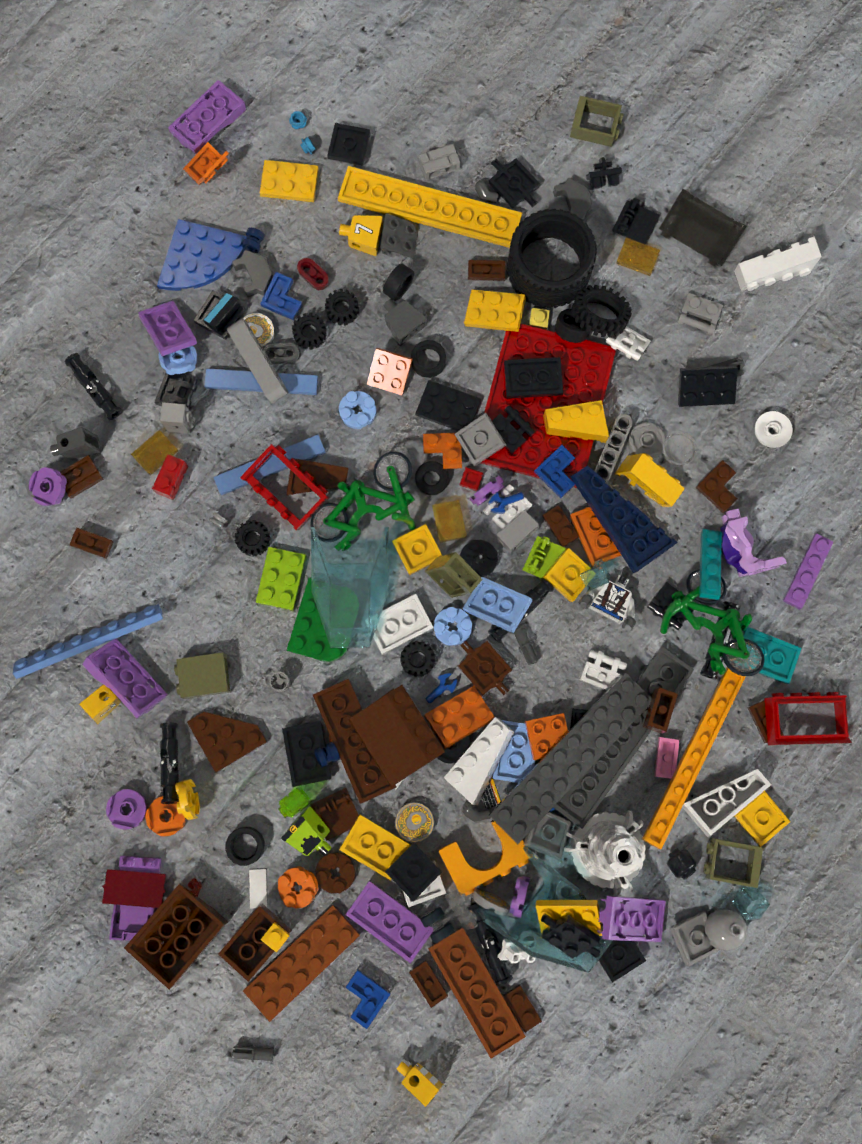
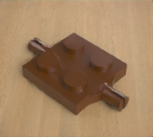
M467 640L464 644L460 645L468 655L457 667L482 696L495 687L503 696L510 691L502 681L512 669L488 641L475 649L470 646Z

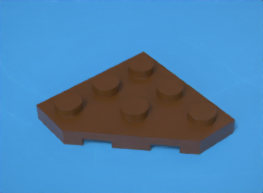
M202 712L187 721L215 773L267 743L261 729L255 724L207 712Z

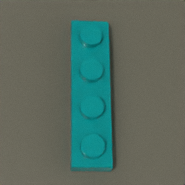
M702 529L699 584V597L719 600L721 596V531Z

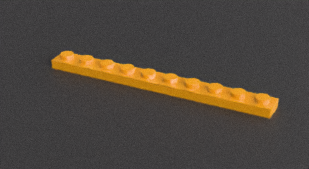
M726 667V672L722 675L642 837V840L657 849H662L746 677L735 674L728 667Z

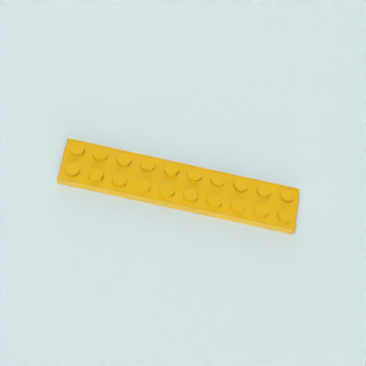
M351 166L347 167L338 195V202L382 214L387 213L408 221L510 248L512 235L517 226H519L522 212Z

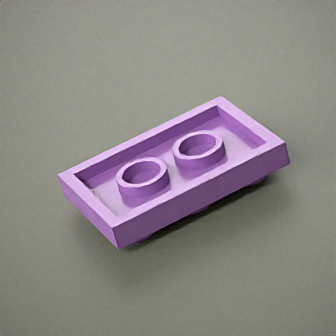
M174 301L138 312L140 320L161 356L197 344L195 336Z

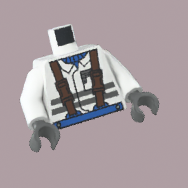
M618 575L615 583L608 580L606 583L600 582L591 587L578 602L579 604L585 602L587 605L585 609L589 608L619 624L623 622L622 628L629 625L631 627L630 631H632L636 624L635 603L631 597L632 592L625 589L629 579L622 575Z

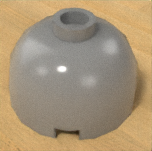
M719 909L708 916L705 922V934L708 935L709 942L713 947L718 950L730 951L739 948L744 943L747 937V926L742 916L737 912Z

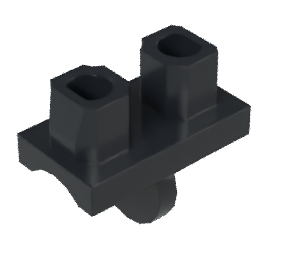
M601 157L599 163L593 164L594 170L600 169V171L586 174V180H590L592 190L602 188V178L606 177L608 179V187L619 185V175L622 173V168L606 169L612 167V161L606 162L605 158Z

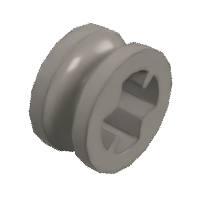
M214 512L213 518H210L209 521L223 530L224 524H227L228 521Z

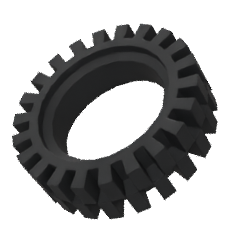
M588 285L587 288L583 287L578 292L572 305V316L576 318V323L581 322L580 327L582 329L587 327L586 332L588 333L592 330L595 336L601 333V337L604 338L606 334L608 338L613 337V335L616 337L619 333H623L632 315L629 302H625L626 298L624 296L619 297V292L612 293L614 290L612 288L608 291L606 286L603 285L601 289H599V285H594V287ZM597 303L609 308L616 315V319H605L595 315L588 309L587 304Z

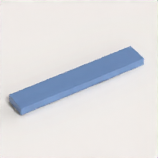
M206 369V389L263 392L251 371ZM278 373L288 390V394L317 395V375Z
M319 435L284 448L286 451L285 455L289 459L310 460L326 453ZM272 454L253 476L257 480H261L288 469V467ZM256 460L213 477L220 495L222 496L248 485L249 483L240 477Z

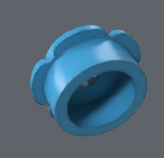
M295 111L291 114L289 123L292 124L294 129L306 126L307 118L302 112Z
M309 137L302 138L303 143L300 146L306 154L309 152L312 155V152L316 150Z

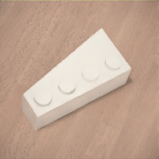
M814 236L808 238V242L799 245V242L791 244V247L782 252L780 249L769 253L766 258L761 255L741 262L737 265L734 272L741 291L746 289L751 291L764 284L765 286H770L779 280L788 281L794 276H806L811 273V270L822 256Z
M495 717L445 775L444 779L472 805L479 804L484 790H486L493 772H495L514 731L501 719Z
M756 769L684 803L682 808L704 834L709 837L771 784Z

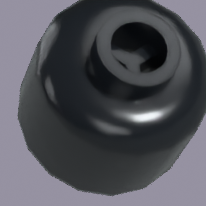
M677 848L668 854L670 859L667 861V866L676 878H683L685 880L697 871L695 869L697 862L688 850L683 849L680 851Z

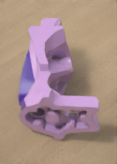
M739 509L727 511L726 515L721 517L723 521V526L720 528L722 532V552L726 562L737 569L739 577L755 575L787 564L786 559L783 557L758 559L752 555L754 539L745 528L748 524V518H741Z

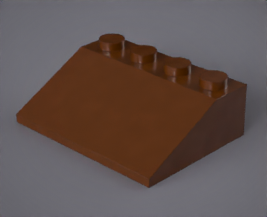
M403 685L387 693L349 719L390 787L445 753Z
M179 884L124 949L170 990L220 933L228 921L214 908Z

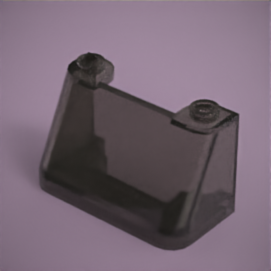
M682 189L659 230L662 231L660 235L670 240L673 237L709 259L708 263L717 268L718 265L723 266L747 226L741 222L734 221L733 218Z

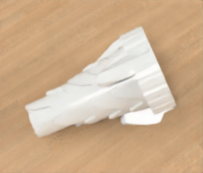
M629 810L624 816L611 812L594 813L583 829L576 826L572 834L566 833V836L570 837L571 841L570 846L564 848V852H569L575 870L583 879L601 888H612L614 896H619L621 889L633 890L630 882L639 874V870L642 869L646 849L639 829L644 823L642 820L637 823L633 821V814ZM622 850H626L628 853V859L625 862H620L618 859V854Z

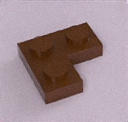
M722 460L699 483L696 489L724 513L738 499L724 486L736 472Z

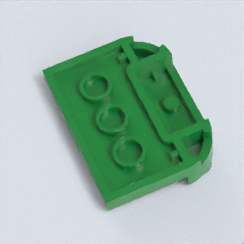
M309 577L286 651L328 663L342 658L348 650L349 641L360 610L356 593L346 586L342 587Z

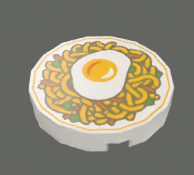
M252 313L245 316L243 319L250 326L262 348L271 344L275 334L272 321L260 313Z

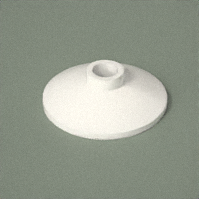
M776 411L762 414L757 419L754 427L755 435L759 442L770 448H778L785 445L790 440L793 431L790 420L784 414ZM769 429H773L774 434L769 433Z

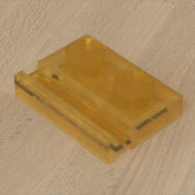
M626 238L616 264L650 276L660 250Z
M158 430L131 455L151 475L163 465L167 454L174 456L178 450Z
M459 500L432 505L440 543L467 538Z

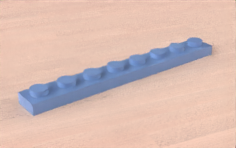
M159 604L148 606L143 611L131 613L118 621H111L106 626L94 628L89 633L81 636L77 635L67 642L57 643L52 648L45 651L40 650L28 658H21L13 664V675L16 679L160 621L163 619L162 609Z

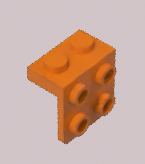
M207 142L183 170L198 185L202 182L206 184L216 174L214 169L218 171L228 161L226 156L229 152L226 150L221 155Z

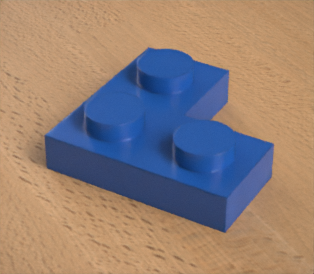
M276 272L260 303L261 307L295 320L302 302L287 296L293 284V279Z
M561 445L534 471L560 499L575 486L574 482L562 472L575 460V457Z
M357 969L345 988L362 999L352 1013L351 1018L368 1029L391 993Z

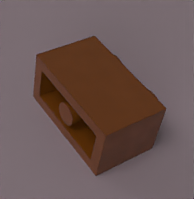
M660 687L655 689L643 727L661 734L667 732L678 694Z

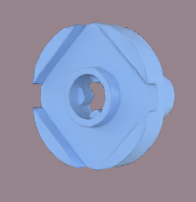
M193 346L165 356H161L159 352V362L169 375L191 372L196 368L197 353Z
M362 391L348 392L339 404V413L344 424L353 429H361L370 425L376 417L374 399ZM360 406L361 410L363 411L358 412V414H354L355 411L353 410V408Z
M449 607L442 610L435 618L434 632L436 638L444 645H461L471 634L472 622L469 615L462 609ZM456 622L458 630L450 632L448 630V623Z

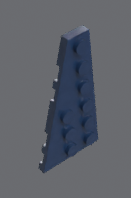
M588 465L571 476L574 484L633 573L638 572L678 543L673 538L670 539L662 528H658L650 522V518L629 500L623 499L616 489L609 487L605 480Z

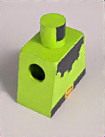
M310 806L281 837L283 841L305 856H309L314 849L325 856L332 848L324 840L330 832L329 828Z

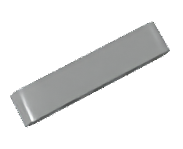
M241 318L227 328L229 335L267 399L273 404L287 395V388L248 323Z
M621 414L616 418L594 469L596 473L600 471L605 473L606 478L604 480L606 484L609 482L632 426V419L627 414ZM618 422H624L627 427L621 428ZM612 438L618 439L619 442H620V444H619V445L613 444L612 441H611V439H612ZM610 455L613 461H606L604 456Z

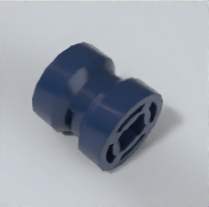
M249 227L242 247L247 251L259 253L261 248L260 242L264 240L265 234L259 229Z
M333 741L326 744V747L314 749L321 768L328 765V762L340 760Z

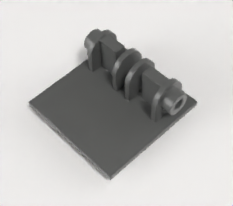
M385 213L380 246L382 253L388 255L389 252H394L413 259L419 224Z

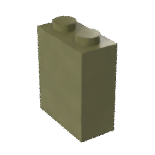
M225 653L176 659L177 664L174 665L175 675L179 678L176 689L177 694L182 699L231 693L227 656Z

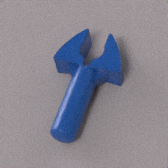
M519 492L505 498L499 497V494L496 493L489 500L488 505L494 502L501 504L499 507L491 509L490 512L505 514V506L524 499L523 493Z
M452 673L438 676L440 685L425 698L428 703L431 704L446 690L453 693L457 679L451 685H444L445 680Z

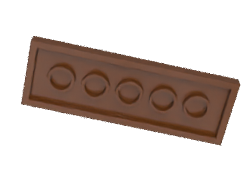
M333 904L253 980L243 992L270 1022L348 948L360 934Z
M463 927L454 931L442 941L428 947L490 1058L495 1057L526 1037Z

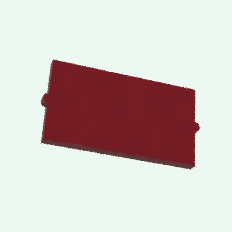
M107 869L105 884L102 886L104 888L102 903L159 908L163 903L164 893H166L164 889L166 874Z

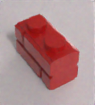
M167 454L152 487L153 491L158 495L174 500L184 478L183 474L186 473L189 467L186 462Z

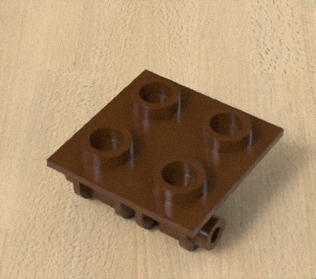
M347 788L310 804L330 830L325 837L326 841L350 830L359 816Z

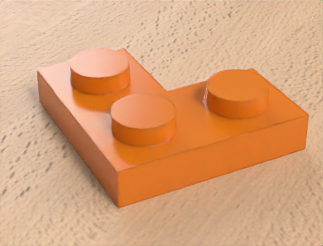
M455 433L423 434L424 454L442 453L443 469L462 468L461 444L456 438Z

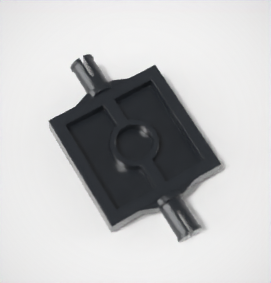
M497 158L491 162V165L498 171L489 179V184L512 209L524 200L532 208L538 203L531 194L539 188L540 183L517 158L506 165H502Z
M547 914L542 916L541 922H544L549 927L543 930L541 937L551 945H554L572 958L583 952H588L595 958L600 955V950L594 947L599 944L600 936L570 915L558 920H554Z

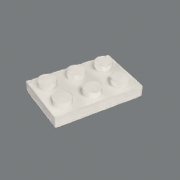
M416 594L365 619L382 655L434 629Z

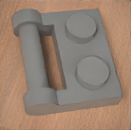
M688 293L677 323L681 325L684 323L706 331L709 335H713L723 305ZM689 314L691 316L710 322V325L687 317L686 315Z

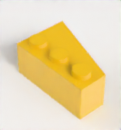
M602 400L545 409L543 418L546 433L549 435L569 438L577 437L583 440H597L606 443L609 438Z
M646 453L627 456L615 472L619 477L623 474L630 479L631 482L629 484L632 486L636 484L645 491V495L662 507H672L685 489L680 485L681 482L678 479L666 473L667 470L654 463L653 458Z

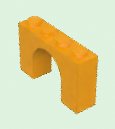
M493 820L491 824L502 845L501 857L493 867L476 869L469 865L456 841L440 848L438 851L460 895L465 894L467 896L473 893L475 887L480 884L484 887L492 883L495 876L500 874L503 877L511 873L510 868L516 865L520 868L528 864V859L531 858L527 847L523 845L524 841L522 840L519 844H516Z

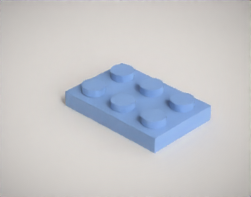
M481 577L483 580L473 590L463 610L514 633L532 603V599Z
M502 720L514 731V734L504 754L501 756L495 772H493L492 779L519 783L535 766L525 723Z

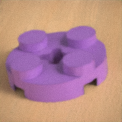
M44 467L39 471H35L29 481V490L34 495L32 498L36 503L43 506L61 503L65 494L67 479L54 468ZM49 483L50 488L47 491V487H45V484Z
M500 476L496 477L497 482L495 480L489 482L477 491L474 496L470 497L469 499L473 505L477 504L479 506L489 499L488 495L491 492L496 494L504 488L502 484L504 483L503 479Z
M123 789L111 796L106 805V814L112 822L111 824L123 830L139 826L144 821L148 809L146 798L138 791L132 789ZM128 803L130 804V808H132V811L128 812V815H125V811L122 810V807L126 806Z
M517 877L514 894L518 895L517 897L513 896L510 913L515 917L521 918L530 877Z

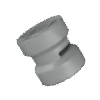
M275 672L270 676L269 684L275 691L285 692L290 688L291 680L285 673Z

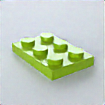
M268 547L256 603L294 611L306 554Z

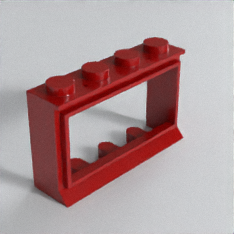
M271 444L240 478L248 482L257 494H260L271 507H274L280 513L282 518L288 520L294 526L295 530H300L323 503L329 499L327 495L328 490L321 484L317 486L313 482L314 477L309 472H302L299 469L300 464L294 458L289 459L285 455L286 451L279 444L277 446ZM272 454L279 458L320 497L319 501L301 520L253 476Z
M820 692L808 693V696H802V693H790L789 697H784V693H772V697L764 698L768 746L852 743L848 733L845 699L847 695L839 696V692H827L826 696H821ZM834 703L837 734L781 736L778 704Z

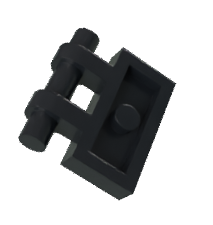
M165 372L155 404L162 406V403L185 404L187 408H190L192 403L190 400L193 392H196L198 379L191 377L190 381L186 382V375L184 373L169 375ZM182 388L186 389L183 398L179 397Z
M509 405L505 408L509 416L505 418L500 413L492 422L506 443L505 448L513 454L526 442L522 435L526 432L531 437L536 431L528 421L526 422L520 416V412L517 409L514 410ZM515 421L521 428L516 430L510 423Z
M666 582L654 597L660 602L658 606L651 601L647 608L653 611V615L663 619L665 614L664 607L668 608L673 602L671 596L678 592V590ZM681 611L672 616L669 627H674L676 630L682 627V624L677 619L679 617L684 621L687 619Z

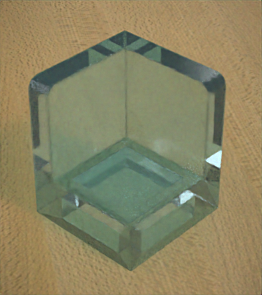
M600 559L595 561L594 568L582 572L580 577L589 591L609 583L610 573L603 560Z
M742 887L733 899V904L746 920L760 919L770 905L759 890L753 887Z

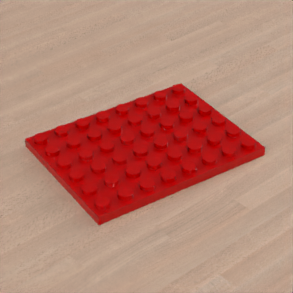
M520 324L519 332L506 331L484 413L488 414L491 421L500 413L507 418L509 414L505 411V408L510 405L514 410L517 409L520 412V416L526 422L528 421L536 432L531 437L525 432L522 436L526 439V442L513 454L503 447L482 461L481 464L539 478L534 473L535 469L563 445L575 457V460L562 471L573 481L571 476L588 465L594 440L549 435L546 433L543 415L545 409L602 400L603 405L616 350L611 348V346L588 340L579 343L568 342L558 336L556 332L525 324ZM560 357L563 383L562 396L506 399L504 360ZM515 421L510 423L516 430L521 428Z

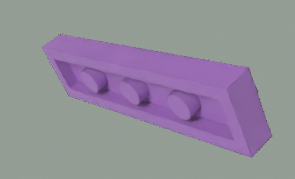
M817 533L814 534L783 602L799 610L803 608L832 547L833 541Z

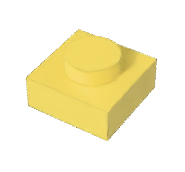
M531 308L529 326L547 330L550 310Z

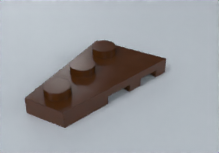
M294 458L300 464L299 469L302 472L307 471L314 477L313 482L317 486L321 484L326 489L338 488L337 485L342 481L347 482L348 467ZM290 470L286 495L312 492Z

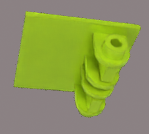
M537 536L522 570L536 577L543 578L566 548L551 542L548 537L543 536L541 538Z

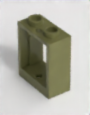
M580 96L570 137L612 147L613 140L617 141L620 129L616 128L617 124L621 125L624 114L620 113L622 105ZM583 111L614 118L610 134L580 127Z
M457 552L437 557L425 570L451 598L471 594L483 580Z
M711 838L706 847V853L709 855L708 862H705L703 869L704 874H706L705 878L758 888L763 848ZM718 844L749 850L745 880L714 874Z

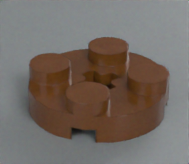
M330 853L321 858L316 866L315 877L319 886L326 892L341 893L347 890L355 879L353 862L343 853ZM338 867L341 876L332 878V873L329 871L331 868L335 869Z

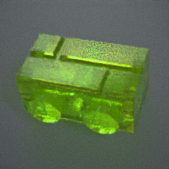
M295 788L288 794L289 796H285L279 801L280 807L278 810L285 818L296 817L312 803V800L302 788Z

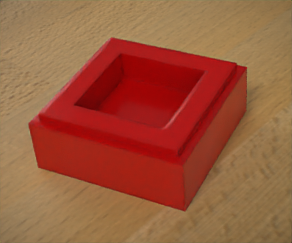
M465 467L459 486L478 491L483 472Z

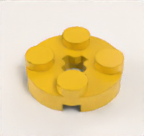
M192 779L182 780L175 785L176 792L179 795L177 811L179 814L183 813L187 820L197 819L196 814L200 812L198 792L194 793L192 787L196 786Z

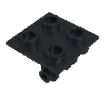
M633 198V200L626 201L612 231L645 246L660 215L640 206V200Z

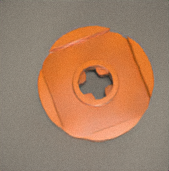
M163 796L156 798L148 807L145 816L146 823L149 829L157 835L171 836L184 827L186 818L183 813H178L177 804H162ZM165 810H168V813H171V817L169 818L168 822H166L165 819L161 818V815L165 813Z
M296 866L288 869L279 877L278 892L286 907L303 908L313 902L318 892V882L311 871L308 872L304 867ZM295 882H297L298 885L302 886L300 892H297V890H295Z

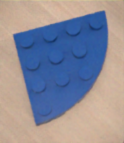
M178 219L157 287L164 290L181 291V289L192 287L194 289L216 281L231 269L233 260L242 256L245 250L242 247V243L247 236Z

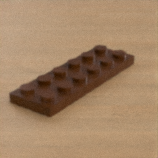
M346 679L313 694L359 803L362 804L397 788L396 784L390 787L349 721L351 717L362 711L350 680Z

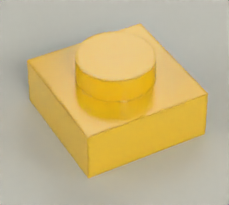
M274 922L261 940L277 953L290 934Z

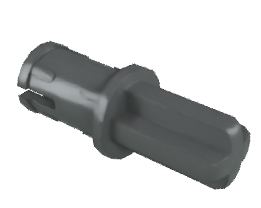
M524 626L516 629L514 635L520 646L518 649L522 650L527 664L537 663L538 658L532 647L533 642H530Z
M253 1045V1047L234 1046L232 1056L234 1059L251 1060V1062H254V1060L273 1062L274 1048L256 1047V1045Z

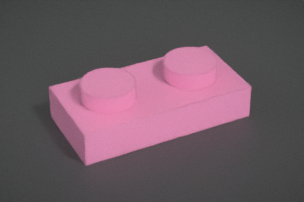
M658 737L654 777L672 778L677 767L679 740Z

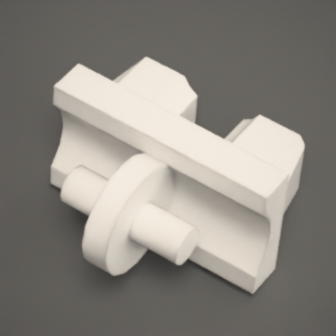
M508 935L506 939H503L502 950L497 957L500 960H509L510 963H518L524 959L527 963H533L537 956V951L534 949L536 941L533 938L518 939L515 935Z

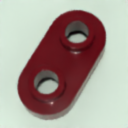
M301 259L297 264L299 275L316 290L327 288L329 284L327 273L312 259ZM305 268H310L309 271H304ZM318 280H323L322 283H317Z

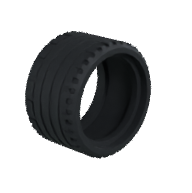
M562 209L540 210L537 213H532L529 217L527 216L524 221H521L512 235L507 263L509 281L513 289L516 290L515 292L517 294H525L528 303L547 308L565 306V304L575 300L578 292L587 286L597 257L595 236L592 234V230L588 227L587 223H584L583 219L577 217V215ZM544 238L558 239L574 249L580 262V268L566 279L555 281L542 279L534 275L527 268L522 258V252L529 244L536 240Z

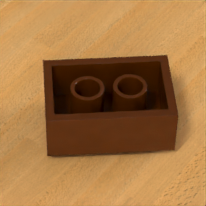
M263 903L218 953L248 982L274 953V950L261 940L274 922L277 923L289 934L292 931Z

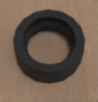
M403 263L396 266L383 286V293L394 301L399 300L412 283L414 271Z
M571 309L561 311L555 324L557 335L568 342L579 343L585 341L589 336V333L586 332L587 327L577 329L568 326L566 323H574L580 327L581 322H575L576 318H573Z
M425 340L415 345L412 350L411 358L413 360L411 364L418 375L432 378L439 375L445 368L446 353L440 343L433 340ZM426 349L436 351L440 358L438 365L431 369L421 367L418 363V355L421 351Z
M240 827L234 830L228 836L225 843V851L228 858L240 866H247L256 862L262 856L265 849V841L262 834L252 827ZM242 834L251 835L257 843L255 853L248 858L239 857L234 851L235 839Z

